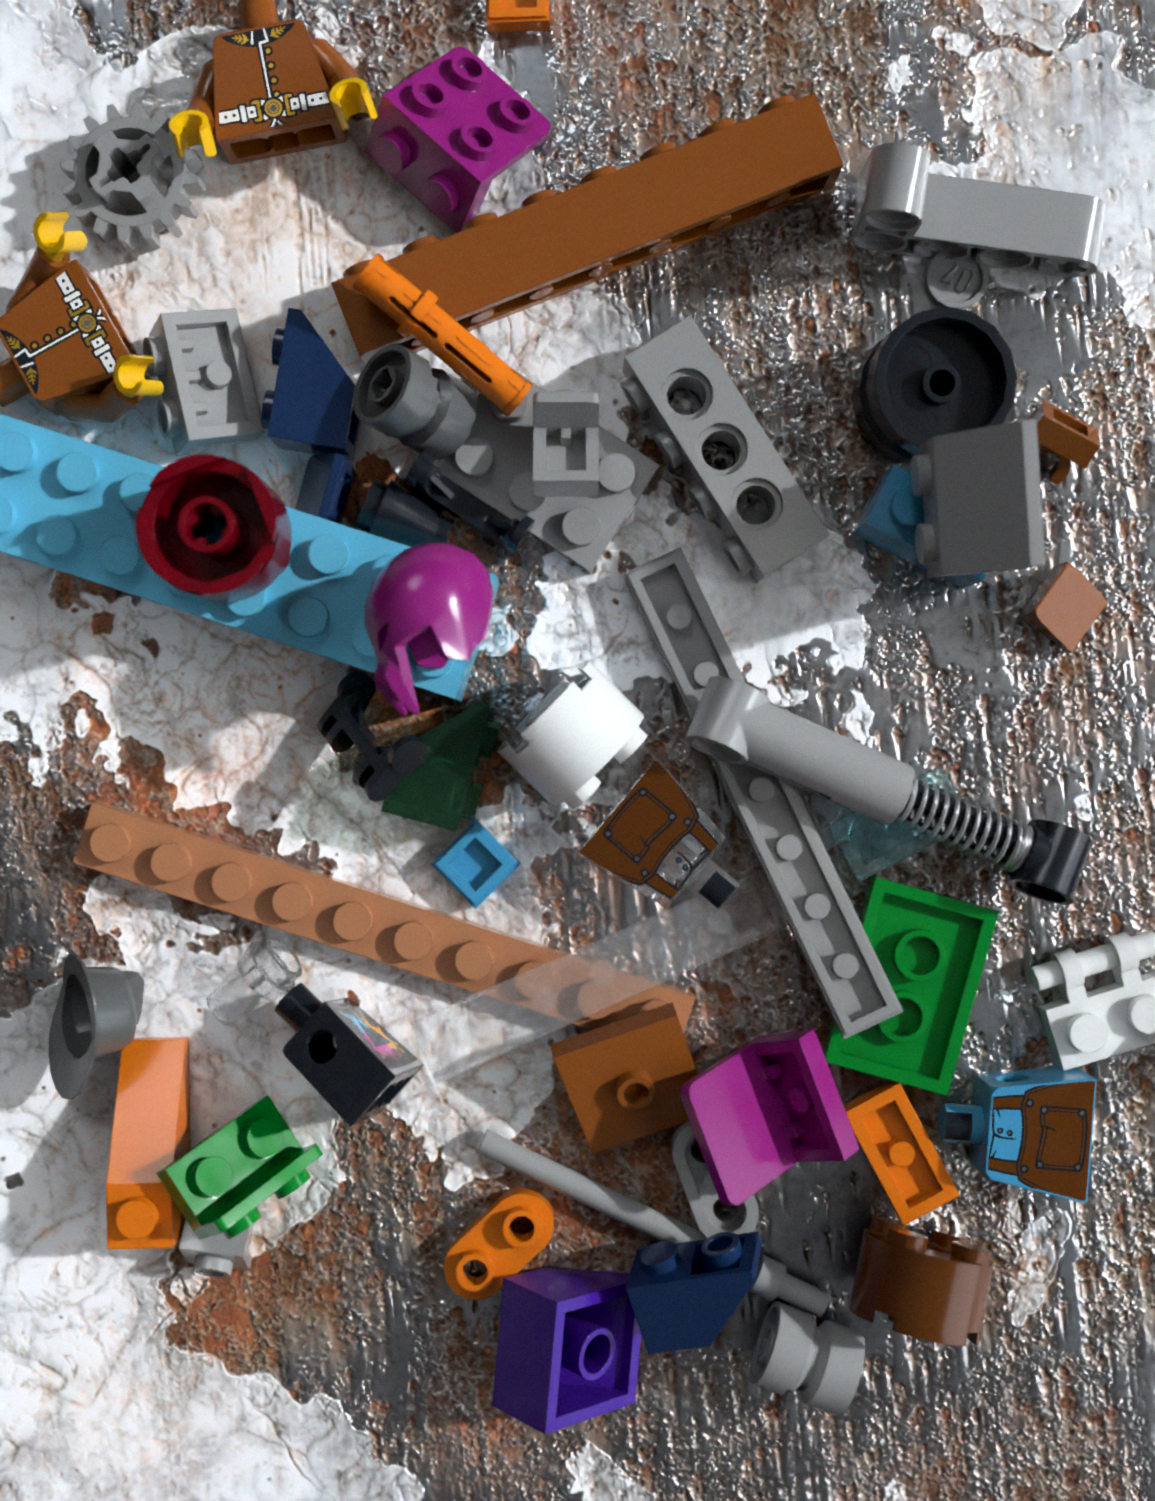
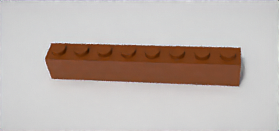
M816 93L797 100L794 99L793 95H785L765 104L759 110L758 115L738 123H735L734 119L728 118L709 125L699 134L698 139L677 147L673 142L654 146L643 153L640 161L619 170H616V167L611 165L593 170L585 175L580 181L581 185L558 194L554 189L537 192L526 198L522 202L520 209L499 217L496 213L478 215L467 221L459 233L438 240L435 236L417 239L404 247L402 250L403 255L386 262L424 294L428 289L439 297L436 304L466 330L472 331L833 189L842 170L843 162ZM365 260L352 265L344 271V278L331 282L364 365L381 348L390 344L403 345L414 353L426 349L412 335L407 340L396 331L400 326L362 293L352 288L356 279L371 260Z

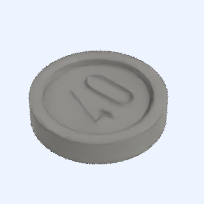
M940 251L931 260L925 272L924 283L929 298L939 307L944 306L962 310L973 307L983 297L988 288L989 271L986 263L976 264L948 260L947 255L951 253Z

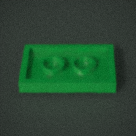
M871 875L859 920L904 1012L846 1039L841 1037L831 1017L822 1049L827 1063L948 1096L999 911Z

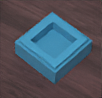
M478 819L431 863L475 909L521 864Z

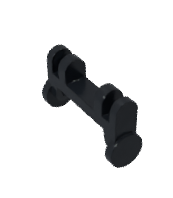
M424 450L412 465L405 480V483L411 486V493L419 499L425 497L430 501L431 507L439 512L445 510L482 534L483 540L494 547L497 544L505 549L504 554L513 559L530 533L535 520L527 515L522 521L517 518L510 520L444 477L440 469L433 464L435 455Z
M356 671L346 675L340 681L337 687V698L319 719L317 727L335 752H345L354 744L364 757L355 767L353 777L360 787L364 788L365 794L371 801L380 802L391 794L406 774L418 770L424 764L428 756V749L417 736L403 737L391 746L381 745L364 723V712L369 701L374 696L375 683L367 673Z

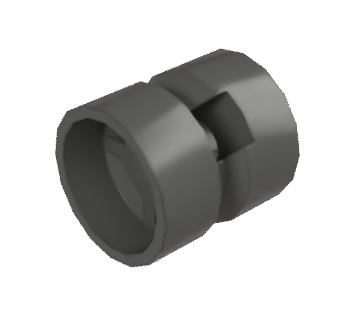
M390 344L381 348L369 359L360 373L353 398L355 415L362 423L388 437L399 439L403 445L420 454L424 450L431 452L435 455V460L449 457L462 446L472 430L478 404L475 391L468 384L443 369L431 368L428 360L398 344Z

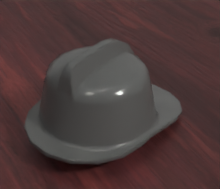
M78 954L68 955L64 964L62 988L52 1018L48 1053L53 1083L62 1098L73 1100L80 1095L88 1080L93 1062L124 1049L133 1041L143 1004L144 980L140 973L121 971L114 967H86Z

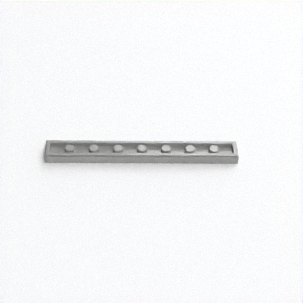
M681 547L623 574L626 585L691 721L709 678L714 676L727 677L746 683ZM708 756L841 1037L846 1039L904 1012L796 786L745 763L734 764Z

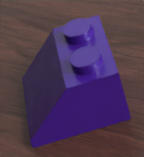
M546 1267L503 1278L492 1406L541 1433L548 1434L634 1404L636 1400L641 1332L626 1291L630 1274Z

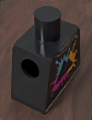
M299 983L275 1007L274 1011L297 1032L282 1050L284 1056L350 1126L383 1112L424 1066L417 1057L349 998L323 1003L303 983ZM334 1037H335L336 1042H337V1048H336V1046H335V1044H334Z

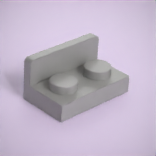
M237 309L160 314L149 333V337L144 338L143 354L144 356L154 357V363L149 364L146 369L151 377L158 376V381H162L164 386L163 400H159L157 404L158 423L165 439L172 438L175 455H190L196 446L259 439L264 433V429L261 424V415Z

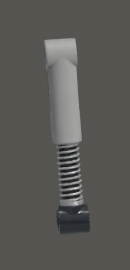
M714 676L709 678L685 738V741L696 750L721 761L734 764L745 763L884 825H890L895 819L899 824L906 820L907 827L911 828L916 825L919 833L927 829L928 837H933L937 834L940 842L948 838L949 846H954L958 843L960 851L968 848L970 855L979 853L980 860L989 857L990 864H1000L1001 869L1007 871L1010 876L1009 884L1026 895L1061 905L1073 903L1093 843L1092 839L1086 834L1067 825L1048 820H1031L1028 822V825L1016 819L1011 821L1008 815L1001 816L999 811L995 810L991 812L988 806L980 807L979 803L975 801L970 803L967 797L959 798L955 792L949 794L947 788L938 789L935 783L928 785L926 779L923 778L917 780L914 767L770 704V700L765 694L746 683L727 677Z

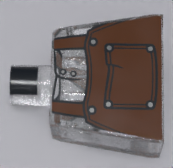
M658 759L652 762L577 852L583 859L666 908H672L688 890L714 913H717L740 885L739 882L712 861L728 841L727 838Z

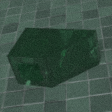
M477 703L420 735L419 738L428 749L426 761L418 770L404 776L391 794L384 799L381 811L452 831L461 829L464 818L475 821L484 790V784L474 781L480 757L492 759L501 727V722L491 720L494 708Z

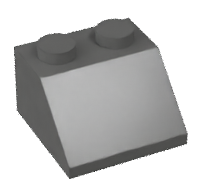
M1036 419L933 436L919 445L920 455L912 457L910 469L912 491L915 497H923L924 523L917 524L915 530V549L919 564H927L928 578L1006 572L1045 565Z

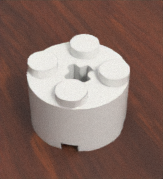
M586 660L577 667L585 678L577 684L574 682L570 683L564 678L518 724L515 729L520 733L519 736L522 740L515 748L505 740L497 750L553 807L565 801L573 810L578 808L599 787L601 781L595 775L612 757L619 763H622L647 738V734L639 727L644 714L590 660Z

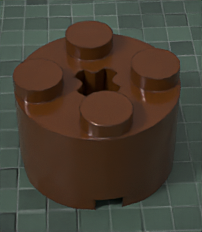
M872 1215L870 1228H865L863 1231L849 1310L856 1316L871 1323L874 1320L875 1310L887 1314L888 1319L894 1322L892 1331L914 1338L953 1346H966L967 1339L975 1345L980 1344L994 1262L990 1260L992 1251L970 1244V1237L953 1231L933 1228L931 1239H928L925 1235L910 1231V1225H903L900 1220Z

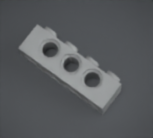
M691 315L625 356L623 374L626 378L620 381L623 393L637 414L641 415L647 411L660 430L658 434L654 435L660 452L673 469L682 465L694 484L692 488L688 489L693 504L706 522H710L714 518L717 520L729 539L722 543L724 552L741 576L750 572L755 582L758 583L818 545L830 535ZM676 389H690L700 398L702 408L691 415L679 414L670 407L667 396ZM713 441L726 443L734 452L735 464L724 470L710 467L703 458L702 447ZM746 494H754L761 497L769 509L768 520L762 524H750L744 521L737 511V499Z

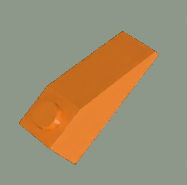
M189 1037L134 1038L127 1047L121 1050L106 1180L107 1249L173 1248L181 1239L186 1218L156 1173L191 1149Z

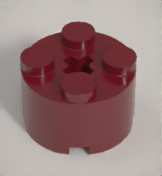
M211 454L191 455L178 459L164 467L149 484L151 489L144 500L142 508L139 507L136 517L137 541L142 555L150 568L172 586L205 600L222 603L236 602L248 599L265 590L288 566L292 540L288 512L276 492L247 467L230 459ZM218 517L227 523V527L220 531L221 539L213 543L206 539L205 536L214 532L212 520Z

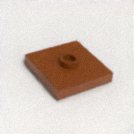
M673 1002L550 1044L554 1062L592 1154L689 1121L681 1100L680 1090L682 1085L696 1076L698 1072Z

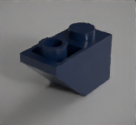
M288 308L285 328L277 327L273 337L272 363L274 366L279 367L275 391L267 390L263 398L261 410L262 427L268 429L267 437L279 449L315 455L337 453L344 455L348 460L354 461L360 424L353 406L355 384L302 310Z
M759 1231L743 1234L721 1232L703 1240L676 1244L670 1241H661L651 1244L646 1248L637 1249L627 1281L626 1291L648 1354L711 1346L755 1283L762 1246Z

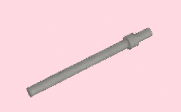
M488 1129L478 1148V1154L659 1241H670L676 1244L707 1239L702 1232ZM763 1254L760 1255L756 1280L750 1288V1292L771 1302L777 1297L819 1318L824 1314L830 1298L829 1293L787 1274L786 1265Z

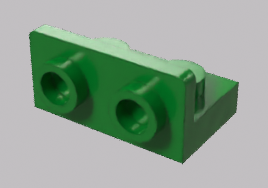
M267 1095L258 1099L156 1174L199 1240L220 1233H224L227 1239H231L250 1227L261 1217L257 1206L274 1193L278 1199H281L308 1181L311 1175L306 1168L321 1157L323 1153L316 1143L304 1148L301 1147Z

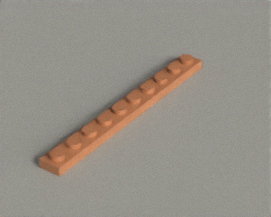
M92 802L73 860L75 864L589 1030H594L673 1002L684 1033L696 998L694 993L103 802Z

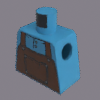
M1059 1067L981 1073L975 1079L973 1105L940 1104L937 1117L939 1140L941 1142L970 1144V1163L983 1177L990 1180L1076 1202L1087 1203L1097 1079L1078 1067L1066 1071Z

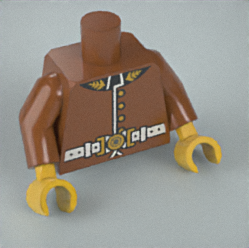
M240 0L237 6L242 30L218 34L214 38L213 58L203 64L186 110L175 114L171 118L169 128L177 157H185V150L194 145H202L206 157L215 156L217 153L213 138L215 133L217 142L231 165L346 143L348 141L345 130L350 129L347 121L351 116L357 113H368L370 119L374 120L378 118V114L366 82L359 78L356 70L327 40L310 38L302 20L293 19L279 22L275 0Z
M67 212L41 213L36 217L33 224V235L38 246L6 306V313L0 317V338L11 356L0 362V405L5 407L31 393L40 406L56 416H64L71 421L116 422L139 403L143 396L156 397L163 393L164 386L162 381L152 380L146 370L149 364L154 363V357L137 354L96 278L76 259L69 262L68 253L81 252L86 248V235L81 230L63 233V226L67 219H69Z

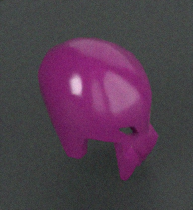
M424 543L408 548L392 558L373 581L365 604L364 625L378 661L374 682L389 704L402 716L408 715L406 707L413 714H417L420 711L408 661L406 644L417 666L440 669L446 665L449 659L460 661L470 659L473 650L487 637L494 595L489 570L474 553L451 543Z

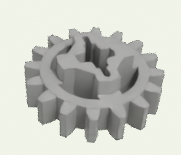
M133 103L129 117H122L113 104L108 105L106 113L107 122L100 125L88 115L83 119L86 128L90 132L87 138L84 140L70 135L67 139V142L76 151L77 157L76 159L60 161V168L70 179L74 180L62 187V192L73 205H78L73 214L86 228L94 226L93 232L104 243L109 244L117 235L118 241L127 251H134L138 237L143 236L153 249L160 248L159 232L167 229L172 235L179 238L183 233L176 220L181 215L195 219L199 215V212L189 198L190 195L206 194V186L199 176L193 174L204 168L203 161L197 151L190 149V147L185 150V157H177L169 128L170 118L161 109L150 120L141 103ZM137 171L140 177L137 181L130 184L127 178ZM172 180L171 187L168 191V182ZM129 213H137V214H139V215L127 216Z

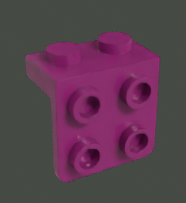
M455 47L382 95L377 110L378 118L374 120L364 153L452 231L459 233L467 221L478 215L492 180L543 143L550 132L551 125L528 100L512 89L479 57L466 48Z
M815 1029L759 1035L692 1077L681 1087L680 1096L719 1200L724 1205H740L797 1162L845 1161L860 1150Z

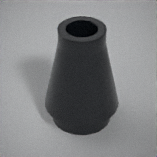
M374 478L355 526L369 531V534L414 547L429 542L446 543L454 520L437 512L393 479H391L390 484Z

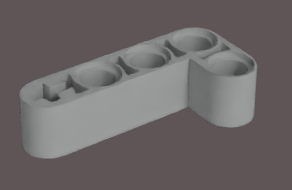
M894 142L876 146L871 151L859 175L851 232V243L859 248L933 259L940 251L950 252L951 254L947 255V260L976 264L986 263L987 267L1058 277H1082L1091 275L1098 269L1106 203L1097 197L929 173L931 159L929 151L909 143Z

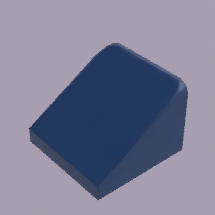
M337 453L311 456L307 463L295 509L341 524L356 472L349 460L344 455Z

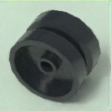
M943 306L915 313L874 345L857 369L851 398L857 426L875 450L896 463L911 465L912 457L920 455L919 445L933 436L1003 424L1013 407L1017 384V373L1012 351L996 327L972 311Z

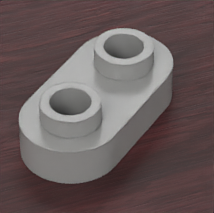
M690 1121L680 1124L672 1137L671 1152L676 1170L700 1231L706 1238L721 1232H732L735 1234L753 1232L759 1219V1208L755 1195H752L740 1205H735V1208L728 1214L715 1212L713 1206L719 1197L703 1156L695 1155L691 1151L693 1142L697 1140Z

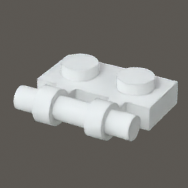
M1152 930L1130 936L1127 932H1122L1105 937L1104 945L1075 953L1071 948L1053 953L1050 957L1051 961L1029 968L1031 980L1037 991L1054 986L1059 988L1062 999L1040 1005L1038 1008L1055 1064L1063 1071L1155 1043V970L1140 974L1138 968L1140 965L1139 960L1155 956V933ZM1112 970L1115 983L1089 991L1085 990V977Z

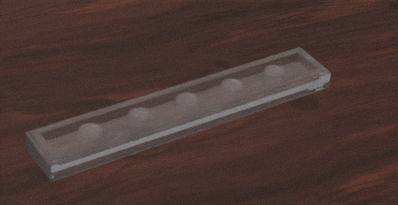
M762 869L731 881L730 883L736 889L719 909L705 897L699 895L410 1022L435 1084L437 1085L787 928L789 925Z

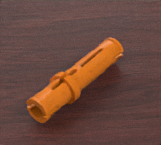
M379 253L373 257L352 285L355 291L362 293L400 325L396 331L407 340L412 335L447 364L457 375L466 380L502 410L506 417L516 409L532 388V382L525 380L481 340L473 336L436 304V301L439 299L437 295L429 289L425 294L388 264Z

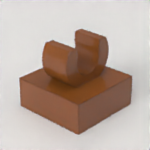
M1044 399L1040 401L1029 420L1036 419L1038 454L1051 452L1058 458L1056 464L1049 472V481L1054 484H1058L1066 478L1070 471L1071 461L1086 468L1100 448L1097 428Z

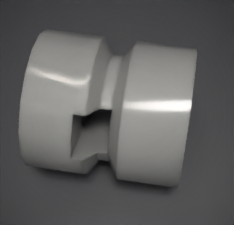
M776 1301L769 1307L756 1337L750 1364L751 1384L786 1396L791 1390L795 1391L797 1389L799 1390L802 1403L830 1414L841 1416L851 1404L860 1382L865 1357V1338L861 1332L829 1320L823 1321L818 1327H815L811 1313Z

